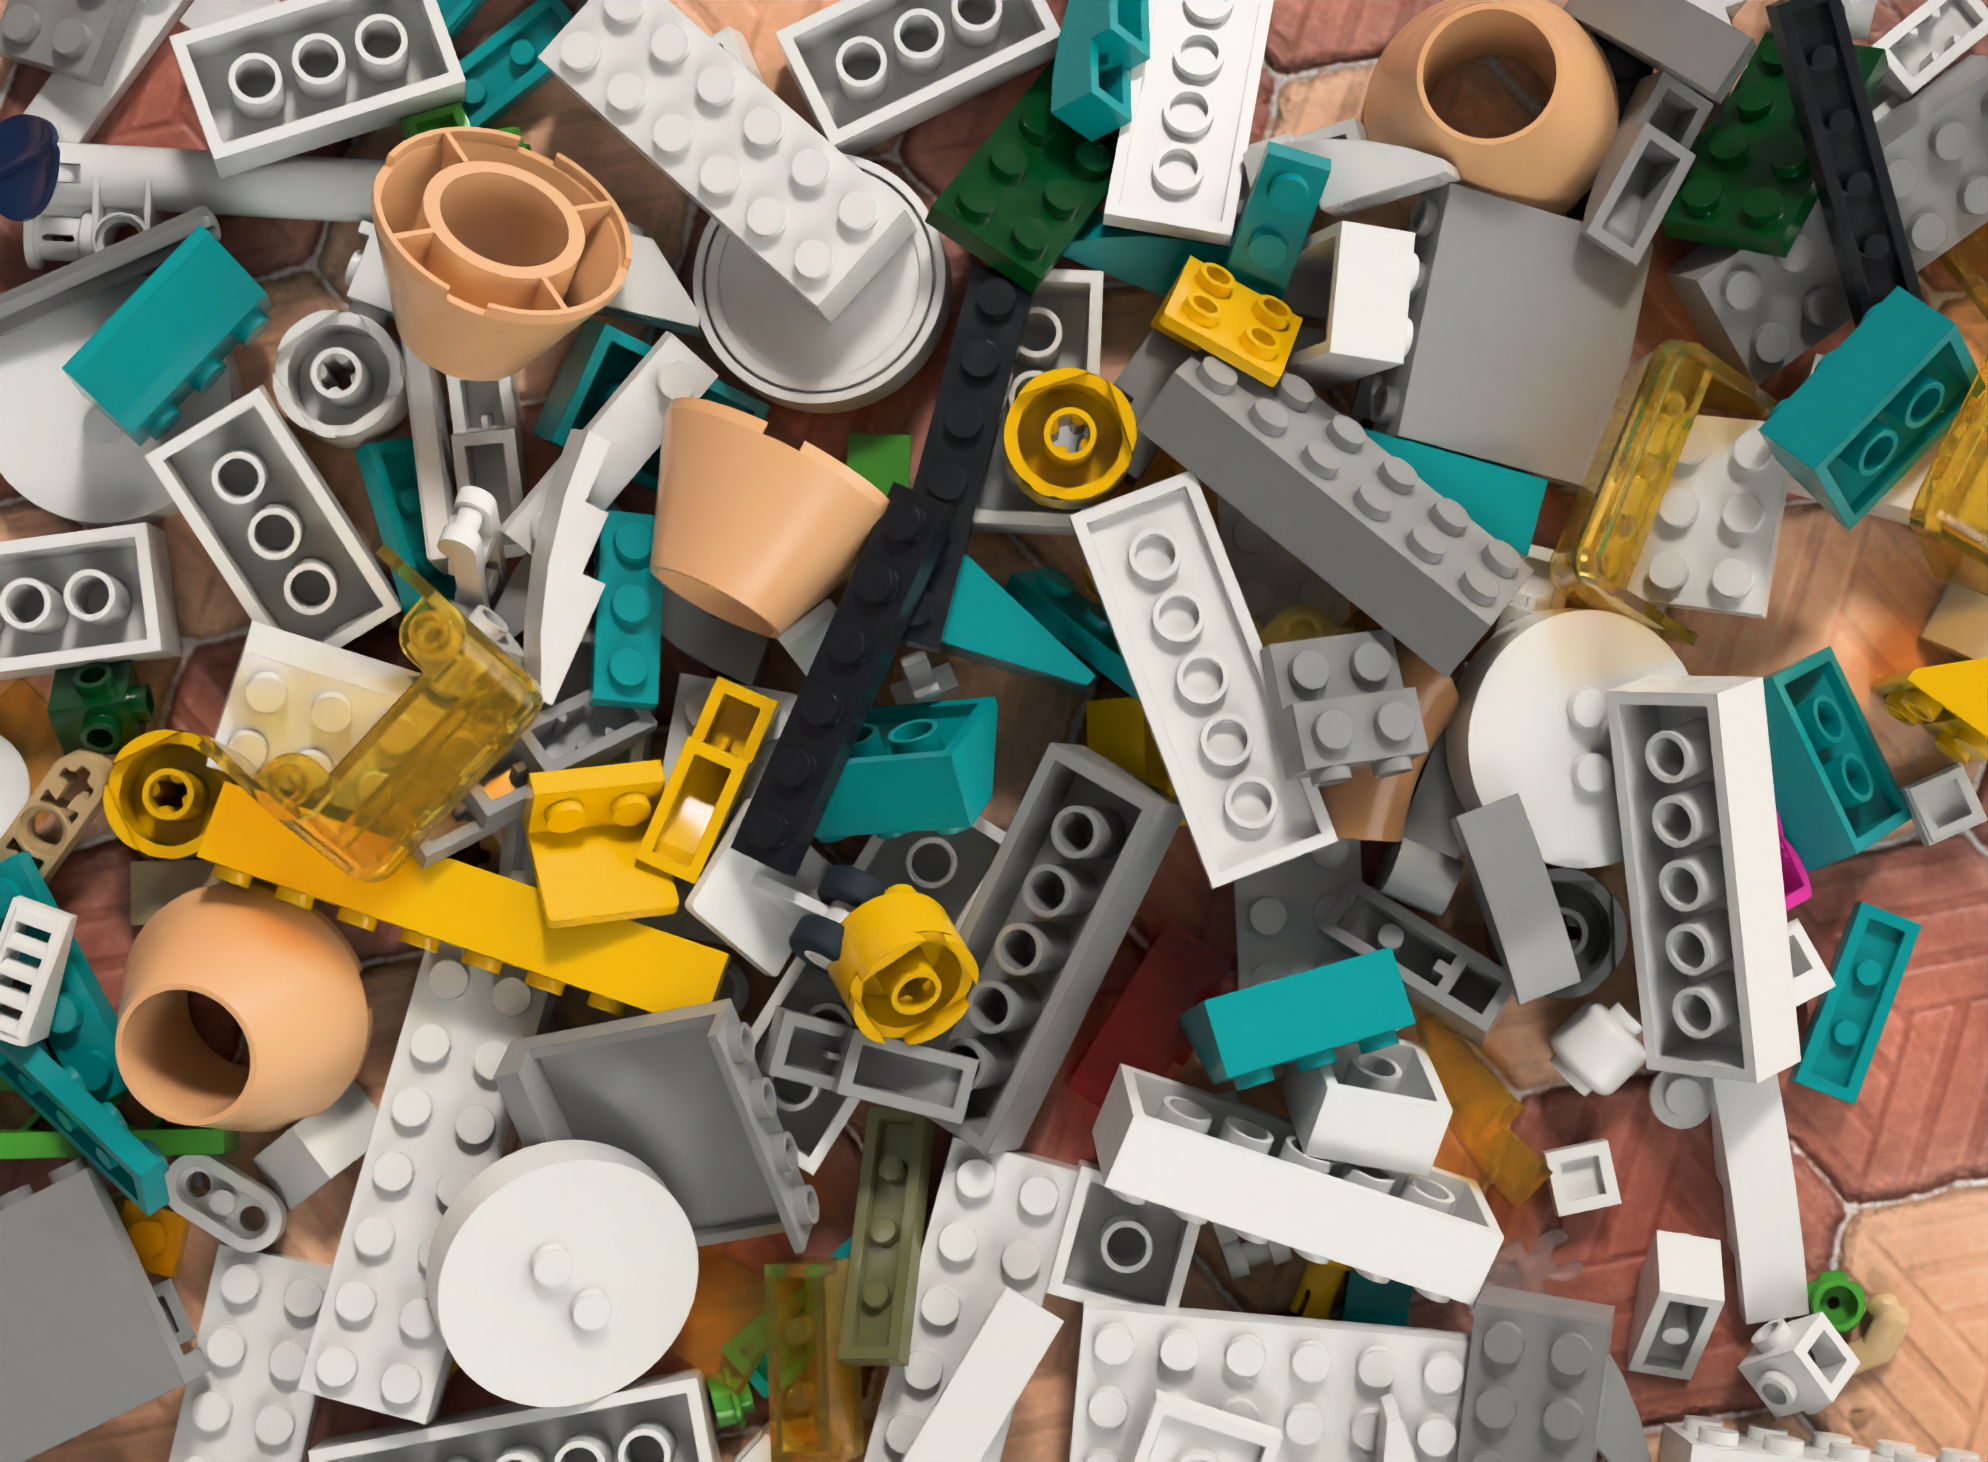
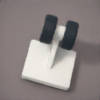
M746 799L686 899L685 908L764 975L778 976L792 950L808 965L829 975L827 965L830 962L838 961L841 956L844 926L840 923L863 903L884 895L885 890L889 887L874 876L855 867L843 864H830L811 846L807 850L796 877L776 871L730 848L752 800Z

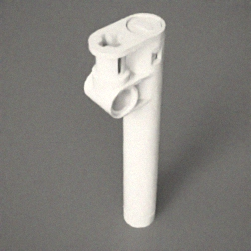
M57 142L60 149V165L53 196L48 206L40 215L23 222L25 260L30 269L41 270L44 267L46 260L75 262L115 244L116 234L126 225L134 226L140 233L163 223L164 212L186 213L200 206L209 207L214 215L359 223L364 220L374 223L371 212L372 186L386 160L295 155L220 179L209 150ZM70 236L74 237V241H53V237Z

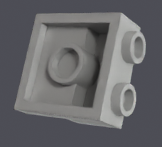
M1386 629L1274 643L1260 650L1286 780L1310 777L1312 787L1330 786L1351 780V771L1372 768L1374 778L1391 777L1412 771V760L1429 752L1416 687H1403L1393 635Z

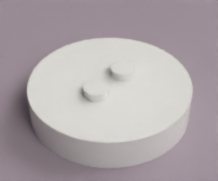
M848 154L844 155L906 209L917 229L831 324L712 217L703 231L694 262L693 294L695 307L701 315L700 325L716 355L737 378L763 398L786 408L808 413H840L871 405L901 388L916 375L934 352L942 337L951 307L952 271L949 255L941 233L925 222L929 211L921 199L905 182L886 168L869 160Z
M140 275L0 337V473L12 487L33 504L62 518L90 527L106 528L143 522L152 524L180 512L145 458V455L243 396L241 376L236 359L231 352L223 360L227 367L218 381L204 393H199L195 389L178 407L182 411V415L174 427L159 440H154L150 436L140 447L81 395L62 370V367L149 278L145 275Z
M1575 608L1538 611L1519 618L1496 632L1474 654L1464 669L1456 685V690L1459 694V708L1456 715L1446 726L1448 769L1458 799L1465 811H1472L1518 793L1544 863L1564 868L1585 869L1607 866L1624 860L1606 691L1649 675H1688L1675 652L1648 627L1624 615L1609 611Z
M574 1139L544 1142L518 1150L491 1164L472 1179L452 1201L436 1229L430 1246L426 1271L427 1296L436 1325L452 1356L462 1370L478 1385L503 1399L518 1404L534 1407L572 1406L602 1398L625 1387L649 1370L669 1349L686 1322L694 1302L699 1272L698 1250L691 1224L683 1209L660 1177L637 1157L622 1149L595 1141Z

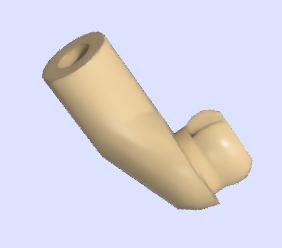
M1881 1293L1867 1302L1866 1315L1872 1321L1863 1337L1846 1343L1860 1361V1365L1852 1376L1888 1363L1895 1357L1910 1327L1909 1312L1907 1308L1900 1307V1302L1895 1295Z

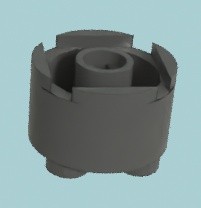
M1568 868L1547 869L1567 928L1581 982L1543 997L1558 999L1580 997L1589 994L1599 987L1623 959L1628 933L1625 914L1614 895L1587 873ZM1485 924V941L1490 959L1503 968L1488 927Z

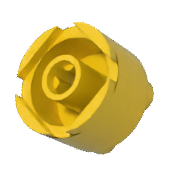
M1066 367L1042 373L1023 387L1011 404L1006 416L1003 451L1009 473L1018 487L1039 505L1072 510L1096 504L1109 496L1119 486L1129 469L1137 439L1134 413L1127 398L1120 389L1111 382L1089 373V371ZM1069 426L1073 435H1085V438L1080 441L1078 452L1069 453L1065 446H1054L1053 443L1058 440L1060 427Z
M155 730L133 739L119 751L112 763L114 766L110 772L108 783L104 786L103 806L107 820L115 834L123 843L133 849L159 859L198 860L201 858L196 855L224 781L250 789L249 779L206 766L213 741L212 737L180 730ZM174 783L186 785L187 794L182 798L183 807L170 806L169 798H172L177 793Z
M896 884L885 890L884 895L875 897L854 909L840 923L844 926L841 956L838 961L830 962L827 965V970L856 1025L867 1038L876 1043L886 1045L887 1043L884 1038H903L906 1045L919 1044L944 1033L962 1018L970 1006L966 996L972 982L974 981L978 985L979 970L973 955L944 908L936 900L927 895L917 893L911 885Z

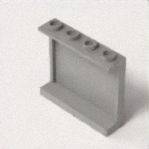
M1452 182L1422 192L1421 197L1413 206L1409 219V230L1416 233L1414 253L1419 258V275L1415 287L1410 292L1408 318L1413 323V340L1409 352L1404 357V364L1385 370L1382 385L1378 387L1373 396L1370 406V418L1374 422L1372 431L1543 478L1552 482L1551 490L1565 494L1581 495L1603 492L1654 243H1649L1639 264L1636 267H1630L1580 234L1583 223L1581 221Z
M731 998L511 1040L493 1079L524 1148L544 1142L576 1139L595 1141L622 1149L637 1157L660 1177L687 1216L697 1247L786 1232L794 1253H804L812 1226L819 1220L818 1197L813 1186L810 1184L805 1185L798 1168L796 1141L791 1132H784L776 1112L777 1098L774 1086L768 1077H762L755 1060V1042L751 1028L746 1022H740Z
M85 1157L49 1172L48 1176L52 1185L43 1190L33 1193L30 1184H27L0 1196V1462H23L171 1392L210 1371L200 1347L183 1354L101 1177L103 1173L95 1166L89 1167Z

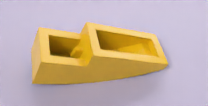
M717 676L692 736L687 737L635 859L694 885L696 884L735 809L783 703L724 677Z

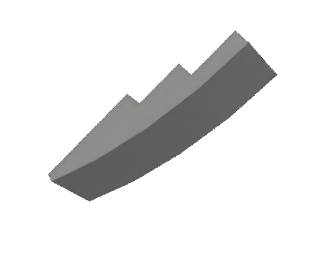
M588 689L512 725L508 739L453 764L447 779L392 804L388 818L422 869H425L520 818L523 815L529 773L603 766L655 731L658 722L649 710L588 705Z

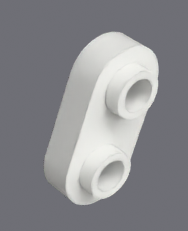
M217 1155L181 1156L169 1166V1171L165 1173L170 1199L168 1205L182 1217L238 1251L257 1252L267 1248L282 1236L286 1228L287 1209L281 1197L269 1187ZM196 1172H203L210 1178L211 1188L206 1195L196 1193L192 1187V1178ZM250 1206L261 1208L265 1214V1223L261 1229L252 1228L246 1221V1211Z

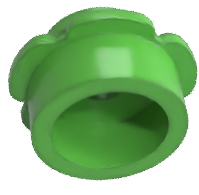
M1835 1270L1822 1272L1817 1281L1808 1282L1807 1291L1810 1315L1822 1311L1839 1334L1847 1333L1859 1324L1864 1313L1865 1295L1857 1282H1850L1845 1273ZM1830 1297L1838 1299V1305L1834 1309H1830L1827 1305Z
M726 1367L724 1368V1374L707 1378L719 1429L738 1424L740 1430H743L746 1427L744 1415L756 1412L750 1387L744 1375L733 1377L732 1370Z

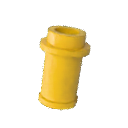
M1308 1260L1293 1302L1290 1303L1289 1310L1295 1314H1300L1303 1311L1302 1317L1329 1320V1314L1345 1271H1352L1353 1267L1329 1260L1327 1264H1318Z

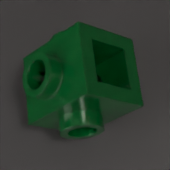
M132 660L110 663L94 662L80 667L55 670L47 713L64 756L80 748L114 755L118 754L133 739L145 734L146 723L153 722L155 719V702L150 685L140 684Z

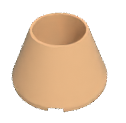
M1444 0L1429 7L1407 23L1394 36L1381 54L1371 75L1364 105V126L1368 141L1407 147L1442 158L1458 168L1461 181L1454 182L1455 184L1561 216H1565L1573 210L1583 196L1592 188L1598 169L1617 132L1619 119L1616 81L1603 49L1582 23L1562 8L1546 0ZM1489 55L1505 56L1516 59L1532 68L1547 85L1551 99L1536 120L1514 134L1491 139L1464 135L1446 125L1429 104L1435 88L1443 77L1453 68L1467 60ZM1422 192L1395 201L1411 212L1414 204L1421 197Z
M446 127L429 130L408 138L394 147L387 155L385 164L374 180L371 192V212L395 324L401 339L414 355L430 367L459 379L483 382L504 379L519 372L608 304L620 291L625 281L628 267L632 260V239L627 222L617 203L607 190L582 167L559 152L553 161L536 152L518 146L522 136L480 127Z
M693 397L675 398L671 401L664 414L650 572L665 587L703 611L754 634L777 638L852 576L873 526L885 513L890 500L861 475L814 445L804 441L798 451L777 439L763 434L768 422L713 401Z
M251 881L249 889L234 884H222L203 888L200 886L189 890L170 901L148 920L137 935L125 963L115 1038V1055L122 1079L132 1095L146 1109L158 1117L182 1125L242 1132H274L289 1129L303 1118L321 1114L348 1090L361 1070L368 1053L372 1036L373 1012L372 1007H367L365 991L359 975L363 967L358 956L338 927L316 907L313 906L311 910H307L273 898L277 887ZM188 991L197 992L215 1000L235 1018L246 1037L250 1053V1067L235 1064L222 1058L205 1044L197 1033L190 1017Z

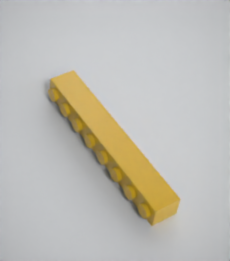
M224 781L196 855L214 864L210 875L214 878L249 889L253 877L277 885L273 898L307 910L312 909L315 899L340 907L336 919L372 932H374L378 920L402 928L398 941L433 953H437L440 942L465 950L461 960L462 963L499 975L503 963L528 971L524 984L558 996H562L565 985L589 992L590 996L586 1005L624 1018L628 1006L647 1013H656L716 1001L731 960L728 953L629 919L555 929L549 928L546 925L538 888L448 857L422 869L404 842Z

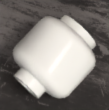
M1594 1000L1586 1001L1552 1034L1551 1046L1555 1054L1549 1061L1583 1096L1586 1097L1592 1090L1603 1096L1610 1095L1641 1067L1646 1060L1644 1045L1637 1038L1643 1032L1642 1024L1620 1002H1617L1609 1010L1600 1002Z

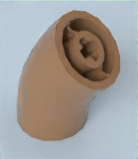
M1378 627V628L1369 629L1368 631L1381 630V629H1384V628H1383V627ZM1394 636L1393 640L1403 687H1416L1429 752L1412 760L1413 770L1404 774L1374 778L1372 768L1351 771L1352 779L1349 781L1318 787L1337 838L1388 842L1403 841L1406 817L1421 769L1433 745L1447 724L1456 715L1459 708V694L1451 677L1449 676L1446 679Z

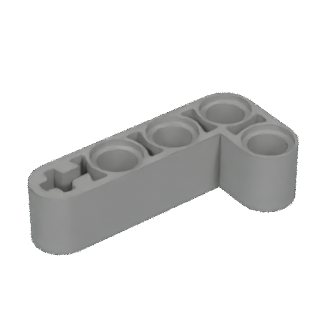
M1464 661L1461 664L1453 680L1455 688L1468 662ZM1446 727L1433 745L1419 774L1406 817L1403 841L1388 842L1372 884V888L1392 900L1429 915L1441 916L1447 909L1463 869V861L1458 859L1461 848L1449 820L1466 813L1458 799L1448 769Z

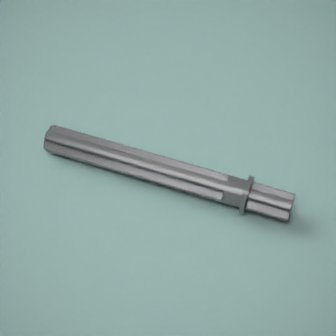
M197 207L0 294V337L158 268L200 224L219 241L221 230L217 218L209 207Z

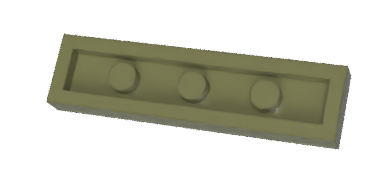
M868 1106L837 1357L838 1360L847 1366H908L936 1123L924 1115L888 1106Z

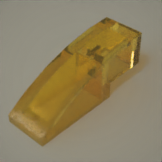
M1423 1014L1415 1024L1420 1043H1424L1453 1109L1448 1124L1455 1138L1481 1176L1506 1204L1518 1209L1553 1173L1507 1127L1525 1107L1433 1015Z

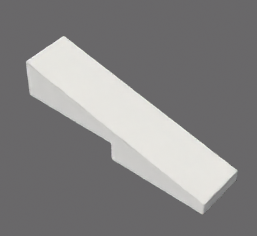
M1009 1287L1001 1289L937 1402L930 1408L900 1462H980L1064 1323V1320Z

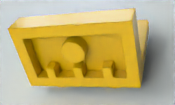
M1190 255L1156 312L1150 326L1195 352L1202 348L1264 384L1275 387L1282 376L1303 318L1292 313L1289 306L1282 300L1271 295H1260L1235 281L1233 275L1222 266L1210 262L1203 263Z
M661 760L529 773L522 823L546 925L549 928L555 929L670 915L677 912L679 898L673 875L635 859L664 792L666 779Z

